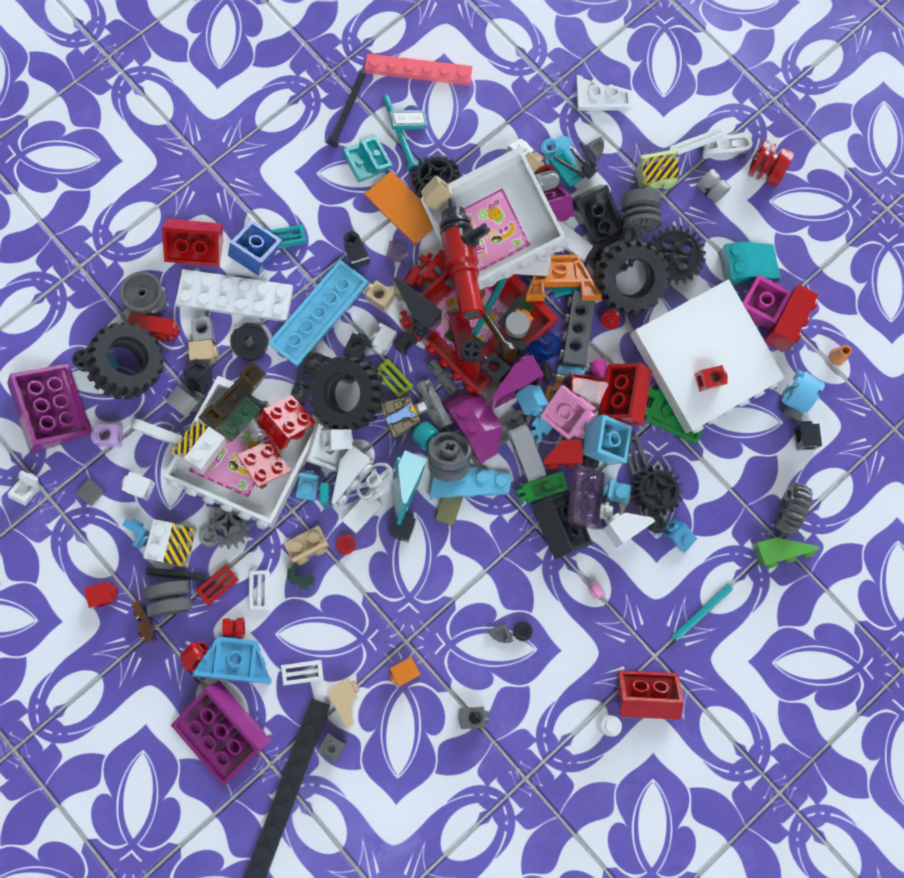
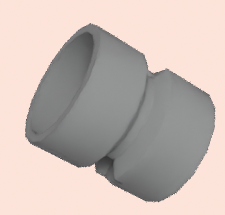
M714 169L706 173L696 185L703 193H707V198L713 204L721 200L731 189V186L725 180H720L721 176Z

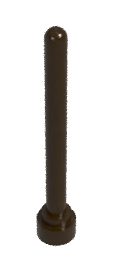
M483 306L484 314L482 318L501 345L500 352L505 359L512 358L516 355L517 348L513 343L505 339Z

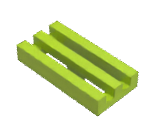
M388 358L377 368L379 370L377 375H382L383 383L398 399L413 387L409 380ZM386 366H389L391 370L405 383V385L407 386L406 388L396 379V377L386 368ZM382 370H383V371L391 378V380L402 390L400 393H399V392L397 391V389L383 376V374L381 373Z

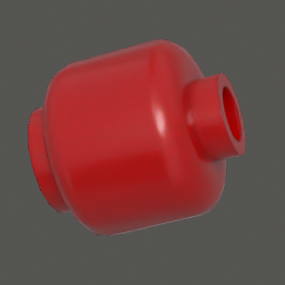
M201 641L191 642L180 654L181 666L186 671L194 672L209 647Z

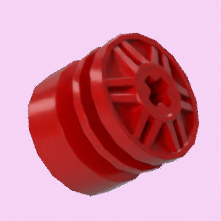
M765 140L751 160L748 176L753 177L757 170V180L763 174H766L765 184L777 188L791 163L794 152L783 147L776 154L777 144L774 143L770 150H767L770 141Z

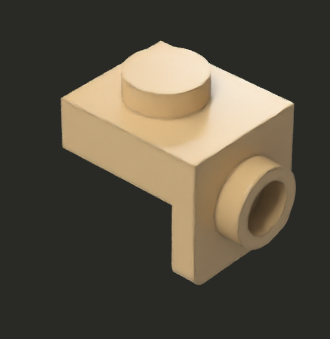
M529 151L526 153L525 157L534 174L540 167L546 165L542 161L544 158L536 151L535 153Z

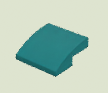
M377 135L363 139L359 145L345 148L342 152L358 183L377 176L393 166Z

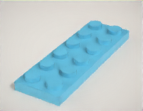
M339 260L268 342L269 346L299 367L307 354L313 351L369 285V281Z

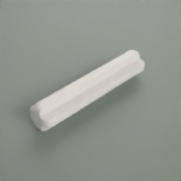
M721 128L672 145L670 150L677 149L678 155L722 139L724 137Z

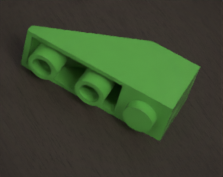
M772 538L752 545L759 567L766 566L767 569L779 566L778 562L783 560L785 564L797 561L796 557L800 555L803 558L814 556V551L820 550L819 546L781 538Z

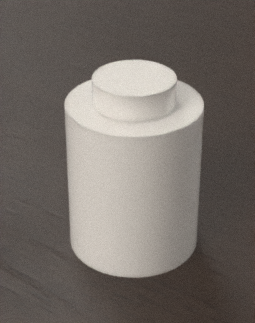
M604 715L598 721V729L602 734L613 737L620 733L622 724L616 716Z

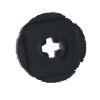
M256 323L242 324V326L232 332L230 337V345L234 354L246 361L261 359L269 346L266 332ZM249 338H252L254 344H251V346H247L245 340H249Z

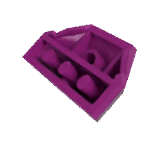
M457 393L441 402L460 434L468 439L471 451L480 464L497 455L503 425L483 396Z

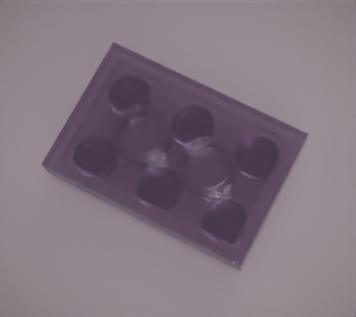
M579 464L573 465L567 523L593 530L600 529L604 472Z

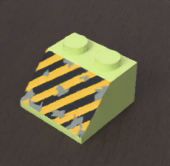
M674 149L641 155L635 170L638 187L654 190L657 188L668 189L673 187L678 179V150Z

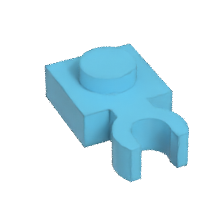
M541 414L536 417L531 425L535 430L530 431L531 435H535L538 438L535 443L536 445L541 442L542 434L547 436L553 428L540 417Z

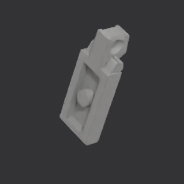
M429 379L421 381L417 384L423 396L421 401H424L428 410L427 413L435 428L439 432L444 431L452 423L450 416L445 411Z

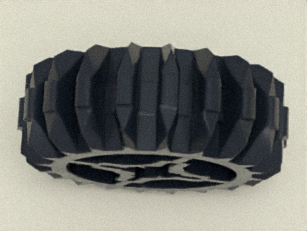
M440 154L436 158L431 155L430 159L425 157L424 162L419 161V166H414L412 185L421 198L423 197L421 191L435 175L449 184L459 179L461 174L458 165L454 164L452 159L448 160L447 156L442 158Z
M652 465L648 467L649 471L643 468L641 470L642 474L638 473L636 475L638 480H633L632 482L633 485L637 486L631 488L632 492L637 493L632 496V499L639 500L635 505L639 506L641 504L643 506L641 508L642 512L648 509L647 515L649 516L653 511L655 516H659L660 512L663 516L667 515V511L669 513L674 512V508L680 506L678 502L683 500L679 496L684 493V490L679 489V487L683 486V483H677L680 477L672 476L674 470L668 473L667 466L663 467L662 470L660 465H656L655 470ZM650 477V489L643 491L644 482ZM657 477L663 478L668 484L661 483ZM656 487L657 489L659 488L660 490H663L659 494L658 492H652ZM671 490V499L665 505V493ZM646 498H653L658 505L652 504Z

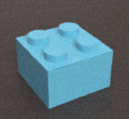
M606 415L595 416L590 423H587L582 454L609 465L627 463L632 426Z

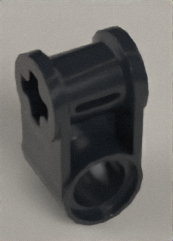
M354 231L347 232L344 235V244L352 269L370 264L368 253L363 246L359 234Z

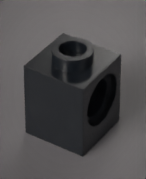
M352 332L343 355L364 360L371 346L370 340L362 333L357 335ZM360 344L363 347L360 350H354L353 346Z
M492 353L490 356L486 355L481 360L479 372L497 386L509 373L511 367L496 354ZM496 365L498 370L493 372L488 367Z
M195 359L184 370L185 386L202 393L212 383L211 366Z
M804 421L794 428L797 450H816L822 446L820 423L813 424L812 421Z
M406 512L401 525L397 524L395 518L390 537L409 543L416 523V518H413L414 515Z

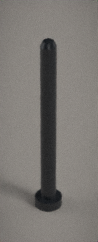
M365 71L359 73L332 136L327 138L326 143L331 147L337 148L340 143L338 138L366 77Z

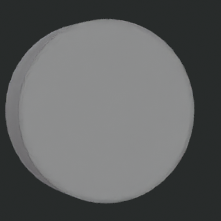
M205 527L199 533L200 542L207 547L215 546L216 544H213L212 541L213 538H209L208 533L210 531Z

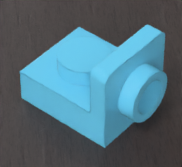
M313 471L299 473L296 498L316 501L320 481L319 476Z
M610 479L608 484H604L603 488L605 501L628 505L632 486L617 483L615 480Z

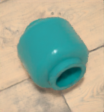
M429 422L419 423L413 428L412 440L423 450H428L431 439L440 434V432Z

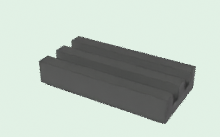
M638 435L630 437L629 450L636 467L635 471L628 453L626 464L631 477L638 473L642 474V469L631 442L632 440L635 442L643 467L649 471V465Z

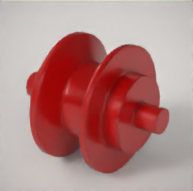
M615 309L605 310L601 317L603 327L615 329L621 320L620 313Z

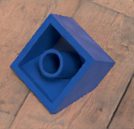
M251 220L230 242L228 256L259 276L270 264L282 243V239Z

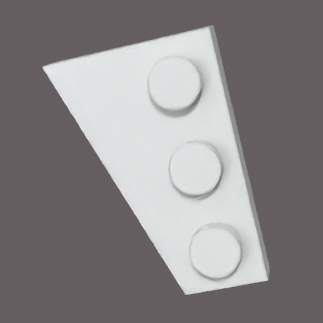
M576 76L578 111L631 110V90L614 85H603L598 83L599 81L592 79L590 81L583 79V76Z

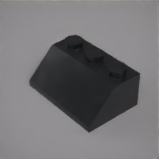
M570 491L549 496L531 506L554 559L567 556L593 544Z

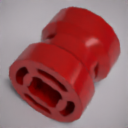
M244 617L237 618L236 620L224 618L222 621L223 637H245Z

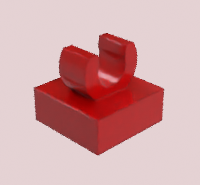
M414 266L409 269L403 282L409 287L413 285L419 288L420 286L422 287L425 279L418 276L421 269Z

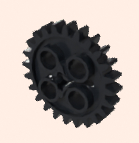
M673 225L670 231L666 227L665 233L659 230L658 236L653 235V241L648 243V245L655 247L656 251H662L664 256L662 259L669 262L666 271L670 274V278H666L669 285L672 280H675L676 285H678L680 280L686 284L687 278L692 281L694 278L693 274L698 276V270L703 269L701 263L706 261L703 257L706 255V251L702 250L705 244H699L702 239L701 237L695 239L696 232L689 234L690 228L683 231V226H681L679 230H676L675 225ZM669 242L673 247L667 248L664 246V243ZM682 246H689L691 250L685 251ZM685 263L687 268L682 269L678 264Z

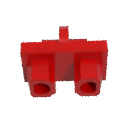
M440 249L432 261L430 259L433 254L430 252L426 256L420 254L418 257L421 262L418 267L421 270L425 266L427 267L421 277L431 284L441 276L434 271L436 266L444 272L447 269L442 249Z

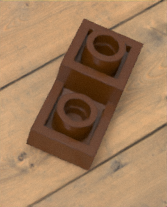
M136 601L131 605L134 610L132 613L138 621H143L137 626L140 631L138 635L144 642L154 643L157 639L153 620L151 617H147L145 605L140 601Z

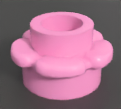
M591 582V587L588 589L593 599L601 600V597L605 596L599 582L594 584Z

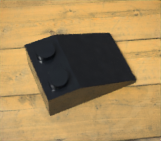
M597 185L572 198L574 217L592 246L597 244L604 248L620 240L625 230L623 229L622 220L608 185Z
M395 277L393 280L394 295L411 328L414 330V334L421 339L425 338L428 340L441 324L442 310Z

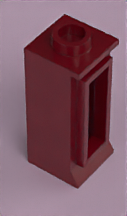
M456 311L449 315L448 324L458 364L465 363L461 357L463 344L467 341H474L469 320L460 319L459 311Z

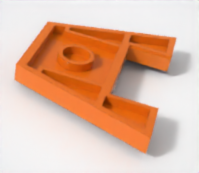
M551 255L548 276L534 275L526 295V301H544V287H580L582 301H601L602 296L578 255Z

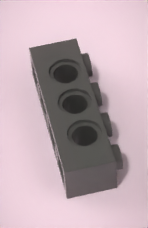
M574 290L573 295L568 297L567 307H570V311L565 316L564 325H567V331H563L561 342L565 344L564 349H560L559 360H562L561 365L582 366V369H584L587 360L595 301H582L581 291ZM575 310H582L584 315L576 314ZM578 327L581 329V332L576 333L572 328ZM570 345H576L579 348V350H572L570 348Z

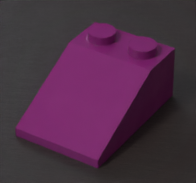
M533 355L529 357L523 356L516 361L517 363L491 398L490 407L492 410L516 398V394L528 385H540L544 374Z

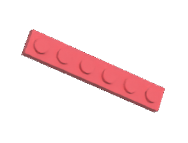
M367 54L365 72L367 74L470 86L473 66Z

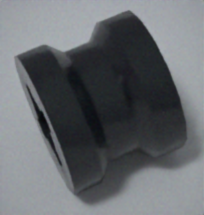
M473 340L465 342L461 351L462 359L467 363L477 362L480 358L481 346Z
M78 350L72 356V363L82 372H85L84 365L86 362L83 361L86 350Z

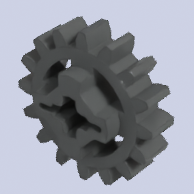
M220 508L221 513L214 512L215 518H209L210 525H207V529L210 531L208 533L209 538H213V544L219 542L220 548L224 545H227V549H230L231 545L238 548V542L244 544V537L249 538L248 531L251 530L250 520L242 519L238 516L239 513L235 511L229 513ZM229 523H231V527H230L229 533H228L227 529H228Z

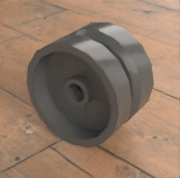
M139 271L126 277L121 284V300L130 312L155 317L163 313L167 306L168 297L166 290L156 276L149 272Z
M444 432L433 437L428 449V469L431 475L444 482L458 481L467 475L470 469L471 445L468 439L455 432Z
M164 582L145 587V599L156 601L146 606L147 617L169 616L193 610L191 599L178 598L190 592L189 582Z

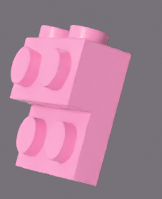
M561 386L540 417L568 440H572L575 437L578 439L583 434L584 429L582 427L586 422L590 423L595 417L593 412L596 408L584 398L576 396L565 386Z

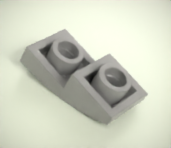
M176 386L165 400L185 417L198 403L179 386Z

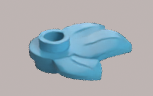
M559 136L556 139L549 138L543 141L541 150L546 155V164L551 165L548 159L562 148L571 160L574 161V155L568 148L573 140L567 136ZM552 146L554 149L550 151L547 147Z

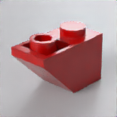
M562 440L542 462L543 466H547L549 470L559 469V466H566V469L578 468V465L583 463L582 440Z

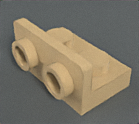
M319 525L284 543L294 565L297 563L298 565L305 564L309 561V557L315 554L320 556L327 552L326 548L330 547Z

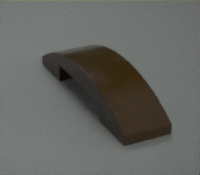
M252 361L239 374L238 380L214 404L211 403L198 418L215 430L244 404L247 396L253 394L267 374Z

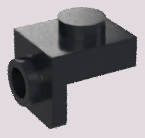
M505 336V339L513 343L517 348V356L523 357L527 355V344L523 340ZM498 344V347H497L498 356H499L500 359L503 360L504 357L502 356V354H501V352H500V350H501V349H500V346H501V345Z

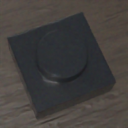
M594 244L585 258L591 268L596 271L598 266L595 265L597 261H601V254L604 252L602 247Z

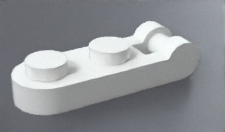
M745 134L724 136L720 140L702 146L704 149L702 151L703 158L745 154L752 147V139Z

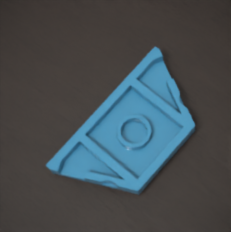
M216 637L192 674V677L271 684L272 682L271 677L268 676L264 658L260 654L261 650L258 641Z

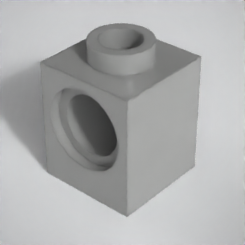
M198 316L196 319H192L193 342L212 340L216 344L211 318ZM207 327L206 332L199 333L201 328Z

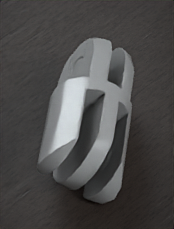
M546 171L535 175L542 191L553 189L559 184L560 178L554 171Z

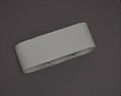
M524 424L509 430L508 437L527 483L546 476L544 466L528 426Z

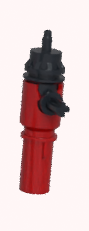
M449 198L448 208L442 211V221L440 223V235L446 267L451 271L449 275L454 283L460 319L474 320L484 314L477 277L479 270L476 266L479 260L476 246L479 245V239L490 232V228L487 227L486 223H483L473 230L471 220L466 216L465 209L456 206L454 199Z

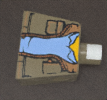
M410 397L381 404L383 408L382 414L394 441L413 430L415 425L420 423L418 415L428 411L424 401L413 405Z

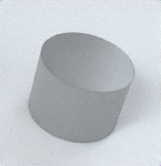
M520 311L509 314L505 323L506 334L513 339L523 338L530 326L528 316Z

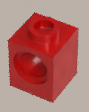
M723 365L702 369L694 373L699 392L728 384V374L724 370ZM711 374L715 377V382L711 380Z
M106 581L84 588L88 608L97 609L118 602L116 597L119 595L118 589L111 582Z

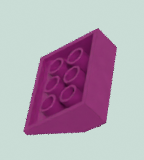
M69 364L17 372L9 375L7 385L30 453L50 449L91 434L92 431Z
M219 680L206 687L171 724V727L223 787L272 741Z

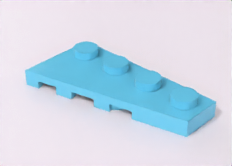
M470 467L465 477L454 482H444L433 476L430 500L461 496L473 497L476 495H508L512 474Z

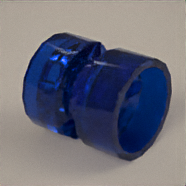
M553 333L544 334L528 344V356L533 355L537 363H544L560 353L562 343L557 335Z

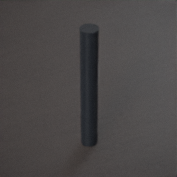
M147 567L146 575L196 581H206L207 577L205 573Z

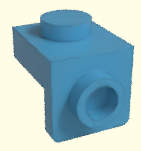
M135 518L133 521L125 519L122 526L138 534L132 546L138 549L145 547L150 532L142 528L144 524Z
M675 519L662 532L664 536L669 537L678 549L684 553L697 540L685 523Z

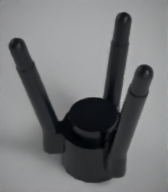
M582 142L579 145L589 161L585 162L573 148H570L573 155L582 164L580 168L582 172L558 157H553L555 161L575 172L582 179L586 177L590 180L599 170L596 167L597 163L592 159Z

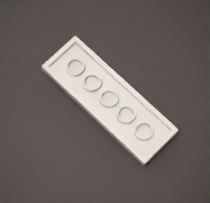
M182 269L175 305L183 308L286 322L289 316L294 287L289 284Z

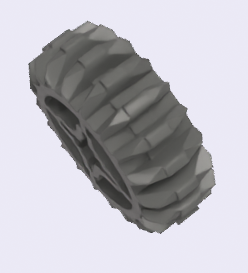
M797 482L792 483L787 488L777 509L774 521L775 528L791 535L800 529L813 500L811 488Z

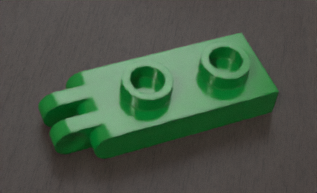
M562 471L520 485L521 489L516 490L515 495L523 494V497L517 498L518 503L526 501L529 504L568 491L569 488Z

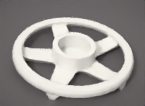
M386 463L372 465L371 474L366 479V482L360 483L357 488V494L362 500L367 502L375 500L390 490L389 487L393 480V468ZM377 466L387 467L380 475L376 471ZM389 474L388 482L385 484L382 480ZM369 487L367 496H363L360 493V489ZM377 488L382 489L379 493L373 495Z

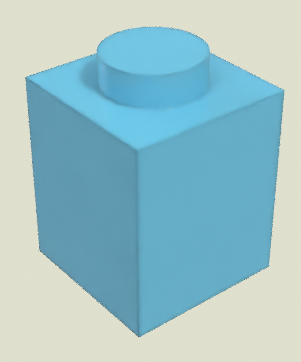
M528 385L516 394L525 415H540L543 413V409L548 406L542 389L538 385Z

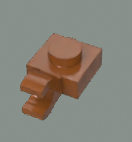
M557 374L554 385L547 386L545 398L548 404L562 386L564 376Z

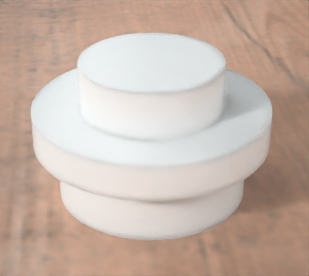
M606 502V504L601 503L600 519L608 521L609 518L613 517V506H610V502Z

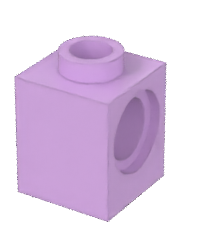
M94 424L91 440L98 447H122L123 428L120 425ZM106 432H110L109 438L103 440V435Z

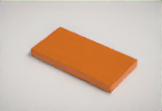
M392 171L365 193V197L414 246L434 229L421 199Z

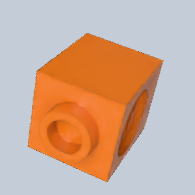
M409 657L390 668L391 673L389 677L394 685L398 683L400 687L421 674L412 657Z

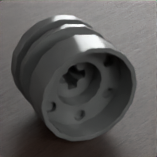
M639 188L630 190L622 195L624 230L631 231L632 233H646L661 227L662 219L661 211L659 210L661 200L660 193L657 190Z

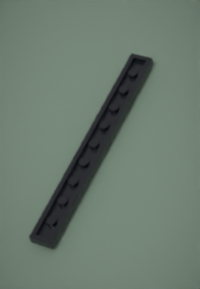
M313 698L310 700L244 878H267L330 709V704Z

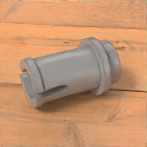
M249 416L243 421L251 434L250 438L258 442L265 437L264 429L260 428L254 416Z

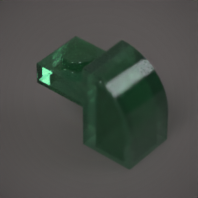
M245 397L216 430L232 442L261 409L248 397Z

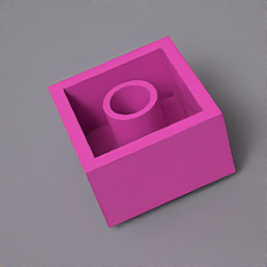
M758 275L750 285L742 303L752 321L769 331L777 322L792 292Z

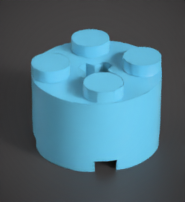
M798 370L793 377L794 382L792 385H787L783 390L782 394L784 396L781 401H783V404L804 415V412L807 413L818 400L819 395L817 392L819 389L823 391L825 383L805 371Z

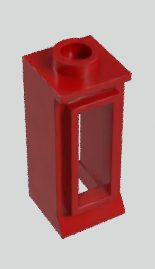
M129 313L127 321L129 326L137 324L140 326L139 329L143 330L145 328L149 331L148 335L154 336L157 340L168 342L171 340L172 343H175V339L179 336L180 327H178V324L173 319Z

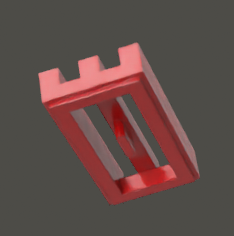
M225 565L195 591L207 606H210L235 585L239 579L228 565ZM227 571L228 574L205 594L202 593L203 590ZM232 577V580L228 584H226L210 599H207L209 595H211L215 590H217L221 585H223L228 579Z

